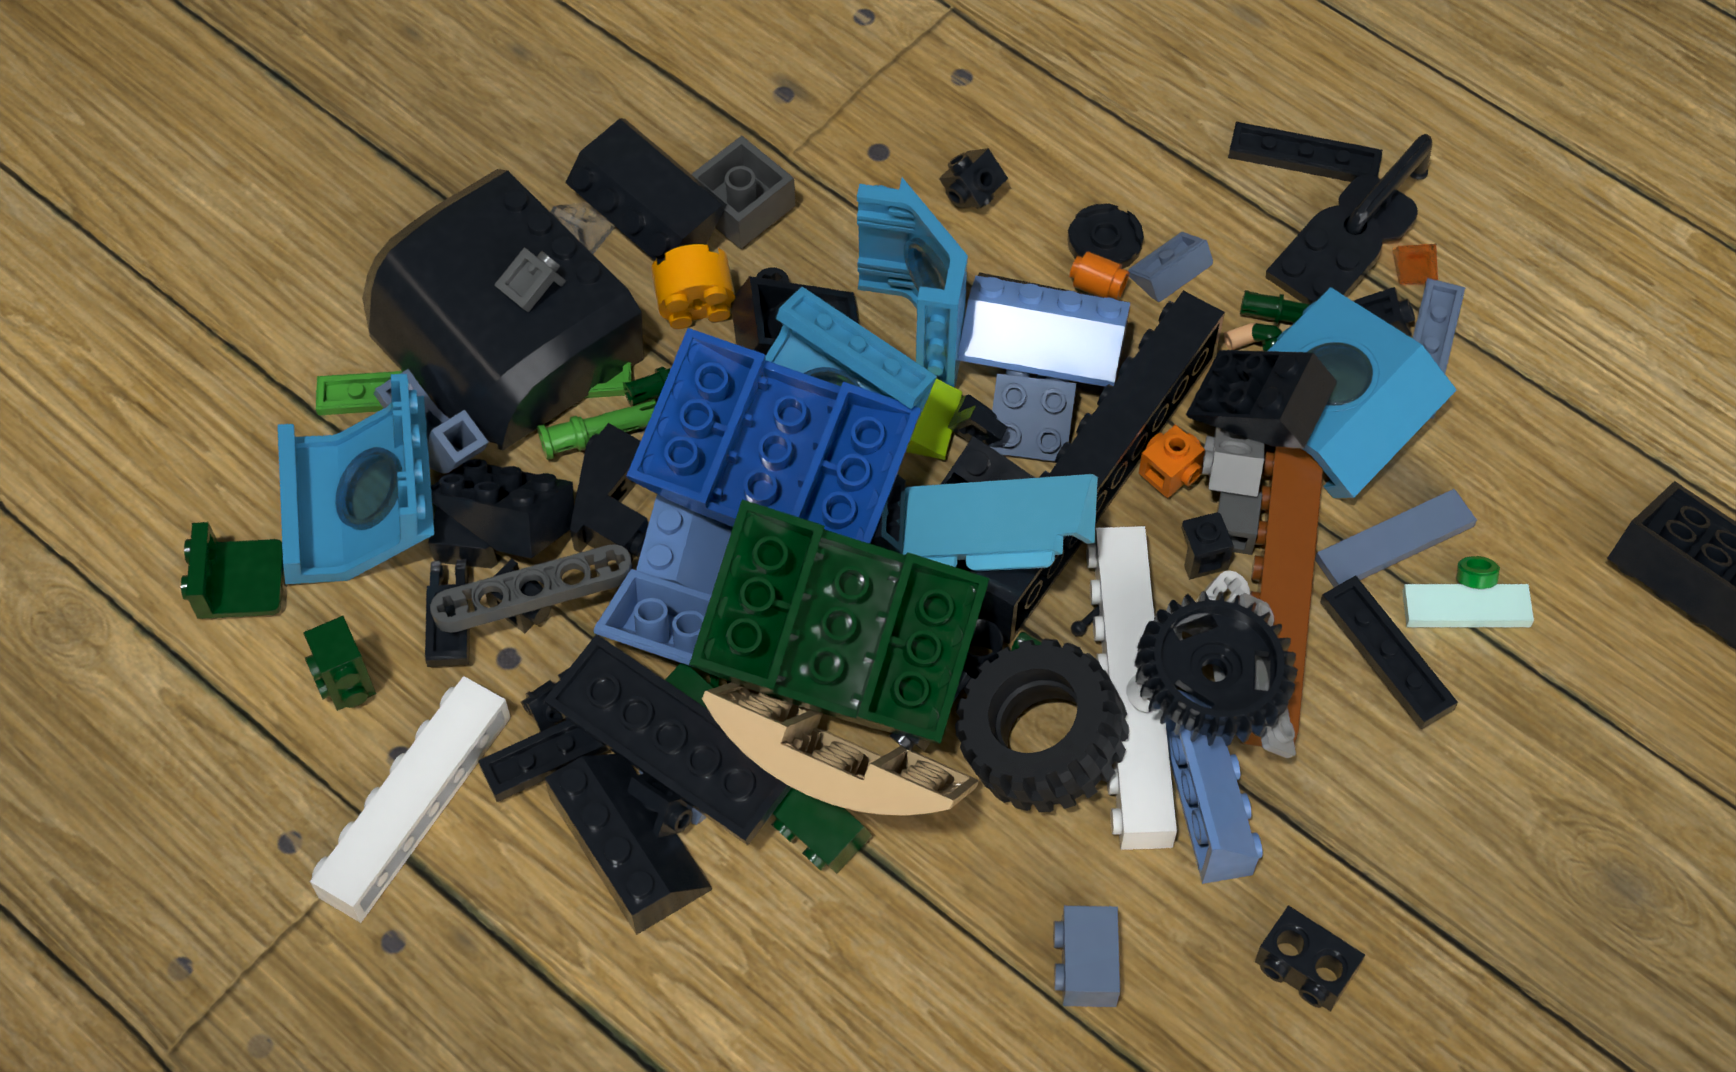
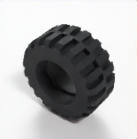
M1043 639L1041 645H1036L1033 640L1020 642V648L1011 651L1009 647L1000 650L997 652L999 657L992 663L986 660L977 668L980 675L976 680L971 677L963 689L967 694V698H961L958 701L956 713L961 720H958L955 724L956 736L961 742L959 748L964 758L984 786L989 788L996 798L1004 803L1011 801L1017 809L1028 811L1031 809L1032 804H1034L1038 812H1052L1054 810L1053 805L1061 804L1064 809L1075 806L1077 804L1075 799L1084 794L1089 799L1098 792L1095 786L1101 780L1107 783L1115 774L1112 767L1113 762L1120 763L1126 749L1121 741L1128 739L1129 725L1125 720L1127 712L1124 703L1106 670H1103L1096 658L1090 653L1083 654L1079 646L1071 643H1064L1062 648L1056 639ZM1052 698L1066 699L1077 704L1076 718L1070 731L1054 746L1034 753L1016 752L1008 748V737L1013 723L1032 704Z

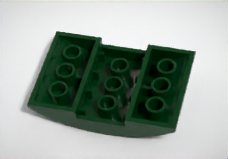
M742 499L689 665L748 689L813 711L890 733L940 744L990 578L909 552L903 555L825 530L824 525Z

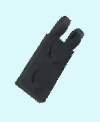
M467 559L457 560L455 566L456 584L443 585L444 568L442 562L432 561L430 564V586H427L425 662L427 667L469 665L470 628L450 633L442 631L436 626L430 611L432 599L438 593L469 584ZM468 599L467 603L470 610V599ZM454 605L445 607L448 617L456 615Z

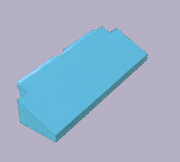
M1093 474L906 487L903 555L909 552L956 567L957 560H966L967 567L974 571L1049 567L1054 562L1055 555L1063 554V536L1072 535L1085 543H1094L1098 477Z

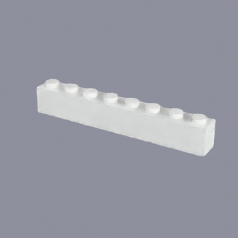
M1145 526L1096 528L1095 541L1093 544H1087L1086 549L1087 567L1095 568L1096 580H1090L1091 605L1098 604L1100 610L1099 616L1093 617L1094 641H1101L1102 653H1098L1096 659L1103 670H1106L1122 699L1127 712L1125 720L1129 725L1128 739L1121 741L1126 749L1120 763L1113 762L1115 774L1107 782L1108 794H1116L1117 808H1111L1110 812L1112 835L1119 834L1121 850L1173 848L1177 827L1166 723L1160 724L1163 711L1161 709L1153 712L1140 711L1132 705L1126 694V687L1138 670L1134 666V661L1138 652L1137 646L1140 637L1144 635L1147 623L1153 621L1155 617Z

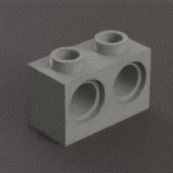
M1216 427L1214 437L1206 436L1202 474L1209 475L1208 489L1257 497L1264 463V443Z

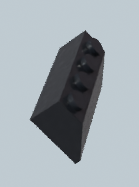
M625 118L618 119L580 151L565 182L652 259H657L658 264L666 260L665 253L674 248L692 244L707 245L727 206L725 202Z
M617 754L582 756L544 778L549 797L630 926L638 935L710 892L712 887L677 834L658 838L653 832L658 813L646 809L641 801L627 792L631 777L638 775L632 765Z

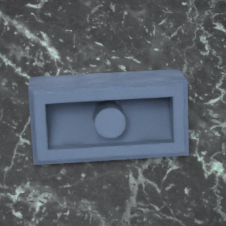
M1181 232L1127 271L1130 272L1129 277L1152 299L1161 302L1213 264V258L1207 240Z

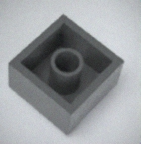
M742 135L691 174L727 204L715 228L740 249L795 207L794 178Z

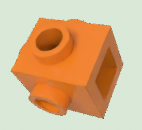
M1174 425L1165 434L1160 432L1149 441L1146 450L1142 452L1138 474L1168 499L1184 484L1190 486L1200 477L1205 449L1194 435L1185 433L1177 425Z

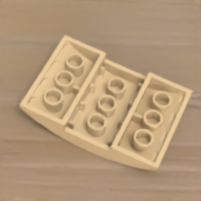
M735 683L706 690L702 698L714 720L746 756L783 783L808 796L832 805L879 815L904 816L928 814L951 809L976 789L979 782L978 779L917 752L908 751L903 746L881 756L818 728L823 713L788 703Z

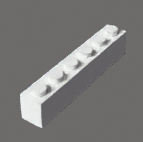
M465 676L462 677L456 687H450L445 692L438 711L431 720L424 721L419 727L415 736V742L406 754L401 753L394 760L388 778L381 787H376L371 791L365 801L364 810L355 822L351 821L344 827L339 836L338 845L329 857H323L315 866L310 883L319 899L360 923L364 920L475 768L478 760L483 757L510 720L511 716L506 699Z

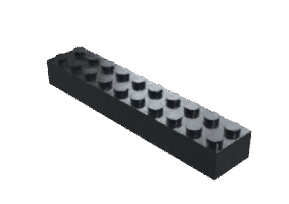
M1184 290L1174 303L1169 301L1159 316L1158 322L1160 323L1155 330L1149 328L1143 335L1138 347L1139 352L1134 358L1127 357L1122 364L1117 382L1114 386L1108 384L1102 391L1097 402L1098 408L1093 414L1086 413L1082 418L1076 434H1078L1072 443L1065 442L1060 448L1055 459L1057 464L1050 473L1044 471L1039 478L1085 474L1097 476L1096 524L1140 463L1142 452L1146 450L1149 441L1156 434L1163 431L1215 358L1225 312ZM1072 535L1063 536V554L1055 555L1054 562L1046 568L991 571L971 570V573L990 578L978 619H986L995 623L1002 631L1003 641L1010 645L1083 541Z

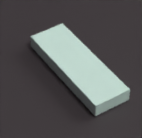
M1405 584L1402 590L1406 627H1531L1534 621L1529 584H1497L1486 589L1471 588L1463 584Z

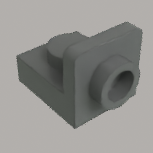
M524 247L495 283V286L529 312L553 281L562 287L566 280L556 273L560 265L547 254L541 251L536 257Z

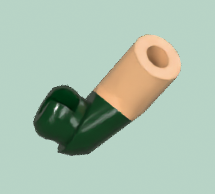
M1249 323L1225 332L1224 341L1229 350L1262 341L1263 350L1268 351L1277 342V338L1282 331L1273 325Z

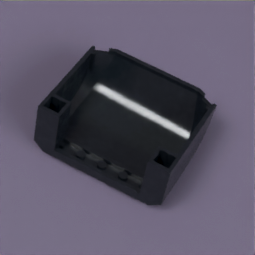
M496 169L411 222L388 240L375 256L367 274L362 300L370 338L402 372L409 369L432 402L445 416L452 418L465 410L485 438L497 444L498 449L502 451L536 430L537 426L545 424L588 396V392L597 384L610 381L623 371V366L628 362H631V367L644 359L642 311L629 289L508 170ZM524 247L536 257L541 251L547 254L560 265L556 273L566 280L562 287L553 281L529 312L495 286V283Z

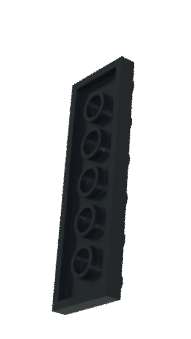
M597 634L543 700L553 711L665 789L681 798L688 805L747 846L792 788L766 772L746 756L725 734L708 709Z

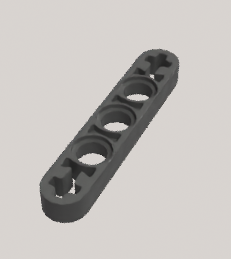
M606 545L454 587L438 593L432 599L430 611L436 626L440 630L449 633L494 622L619 587L630 570L633 569L631 555L627 549L620 545ZM616 560L619 570L611 572L608 562ZM590 565H595L598 577L592 578ZM571 569L580 570L585 574L583 580L575 585L566 584L561 578L566 571ZM529 581H540L544 585L543 590L535 596H527L521 592L522 586ZM498 592L503 595L502 602L495 607L488 608L480 604L481 598L486 593ZM471 598L475 609L473 612H470L467 600ZM454 605L456 615L448 617L445 607Z

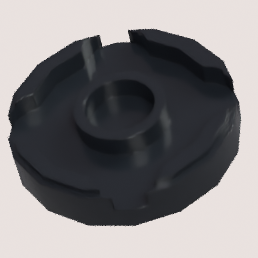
M1110 203L1094 204L1080 210L1075 215L1072 223H1070L1067 235L1068 248L1074 259L1077 256L1083 257L1089 251L1122 264V269L1130 266L1139 257L1144 239L1142 225L1136 216L1128 210L1127 213L1119 210L1117 205Z

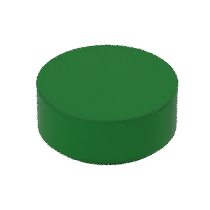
M1465 557L1458 562L1456 579L1467 587L1477 589L1491 588L1498 583L1500 567L1495 561L1486 557Z

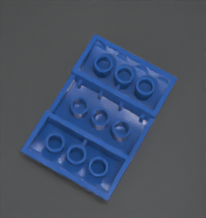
M687 328L626 476L631 481L672 502L732 527L743 499L824 525L825 530L871 544L921 414V408L914 406L910 409L898 400L846 382L839 386L766 361L765 354Z

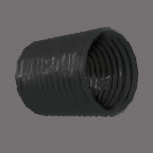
M980 618L977 619L969 647L985 646L992 650V653L984 656L967 653L963 671L975 680L980 675L977 668L986 660L990 663L999 657L997 652L1003 648V636L999 627L989 620Z

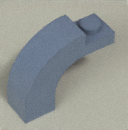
M409 369L400 373L407 374L408 390H417V396H424L429 467L440 473H449L485 450L488 440L465 410L452 418H448L432 402ZM391 379L375 388L374 396L383 408H386L391 403Z

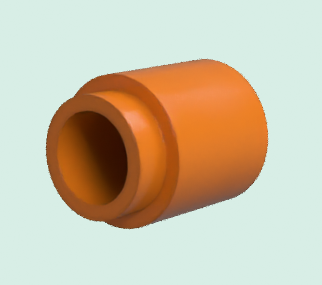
M1087 251L1083 257H1076L1069 277L1074 279L1073 287L1097 297H1109L1119 300L1126 288L1130 272L1122 269V264Z

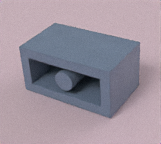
M1064 906L1062 920L1054 921L1053 926L1054 948H1062V963L1054 964V990L1062 991L1063 1006L1117 1007L1120 995L1118 907Z

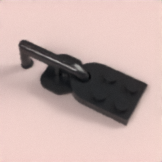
M1428 134L1419 136L1382 179L1373 175H1362L1355 178L1340 194L1338 205L1328 207L1316 214L1266 270L1265 278L1305 304H1312L1317 301L1330 287L1347 297L1378 261L1382 242L1399 240L1415 223L1418 214L1415 202L1397 189L1409 176L1416 180H1422L1427 177V168L1433 146L1432 137Z

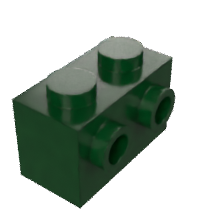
M344 616L303 632L312 652V655L305 657V660L323 700L331 697L338 711L345 707L359 706L367 698L376 695L362 656Z

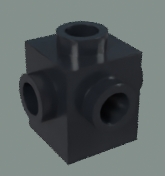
M989 148L959 154L948 163L949 169L939 178L946 189L947 197L958 209L969 207L979 209L986 206L994 199L993 193L1008 179Z

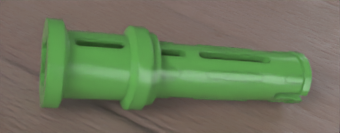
M655 400L582 419L581 416L570 417L569 422L551 427H546L544 424L537 426L546 460L553 459L556 453L577 448L579 451L585 450L590 438L596 433L600 434L608 423L626 433L647 427L656 405Z

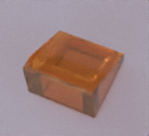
M1436 244L1405 245L1393 248V258L1399 285L1426 283L1427 278L1438 281Z

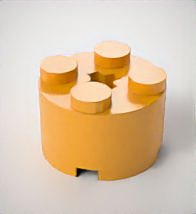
M685 245L666 252V260L659 265L657 264V259L653 262L651 272L660 315L669 321L671 328H687L693 323L692 320L708 318L709 321L720 322L730 317L731 303L735 299L728 257L724 250L718 248V254L710 252L708 245Z

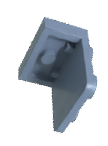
M1006 369V375L997 374L992 411L996 414L997 419L1008 426L1002 440L988 446L1002 455L1055 461L1060 448L1065 442H1069L1076 383H1069V380L1045 376V379L1029 378L1030 373Z

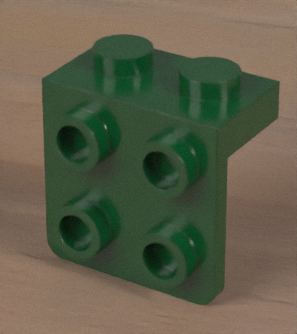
M209 522L192 523L191 539H186L184 543V556L188 564V575H183L181 578V593L183 599L189 601L197 619L266 616L279 613L281 610L284 570L282 541L269 539L218 542Z

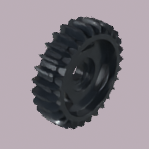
M1203 591L1198 602H1195L1187 593L1181 605L1175 600H1171L1166 611L1163 609L1158 610L1154 620L1147 623L1144 635L1140 637L1134 666L1138 668L1135 682L1143 684L1140 690V697H1152L1148 706L1149 712L1160 709L1163 711L1160 719L1161 725L1169 720L1176 723L1175 735L1185 728L1191 731V742H1194L1199 734L1207 735L1209 746L1213 745L1216 736H1222L1225 745L1228 747L1235 734L1241 742L1245 743L1249 739L1251 732L1260 737L1264 733L1266 726L1273 727L1276 724L1279 716L1285 712L1289 704L1288 701L1294 693V681L1297 677L1298 669L1293 667L1296 653L1288 652L1291 638H1278L1282 630V624L1274 626L1267 624L1270 612L1262 616L1254 613L1256 603L1253 602L1245 608L1240 605L1239 595L1235 596L1232 602L1224 601L1222 591L1218 593L1216 600H1209L1206 592ZM1213 627L1210 630L1183 640H1179L1177 634L1189 629ZM1255 655L1260 656L1265 664L1268 674V691L1254 689ZM1208 664L1217 665L1224 671L1225 678L1221 681H1211L1203 675L1202 667ZM1175 685L1187 691L1188 693H1190L1191 695H1193L1194 697H1196L1197 699H1199L1211 708L1201 706L1189 700L1175 688Z

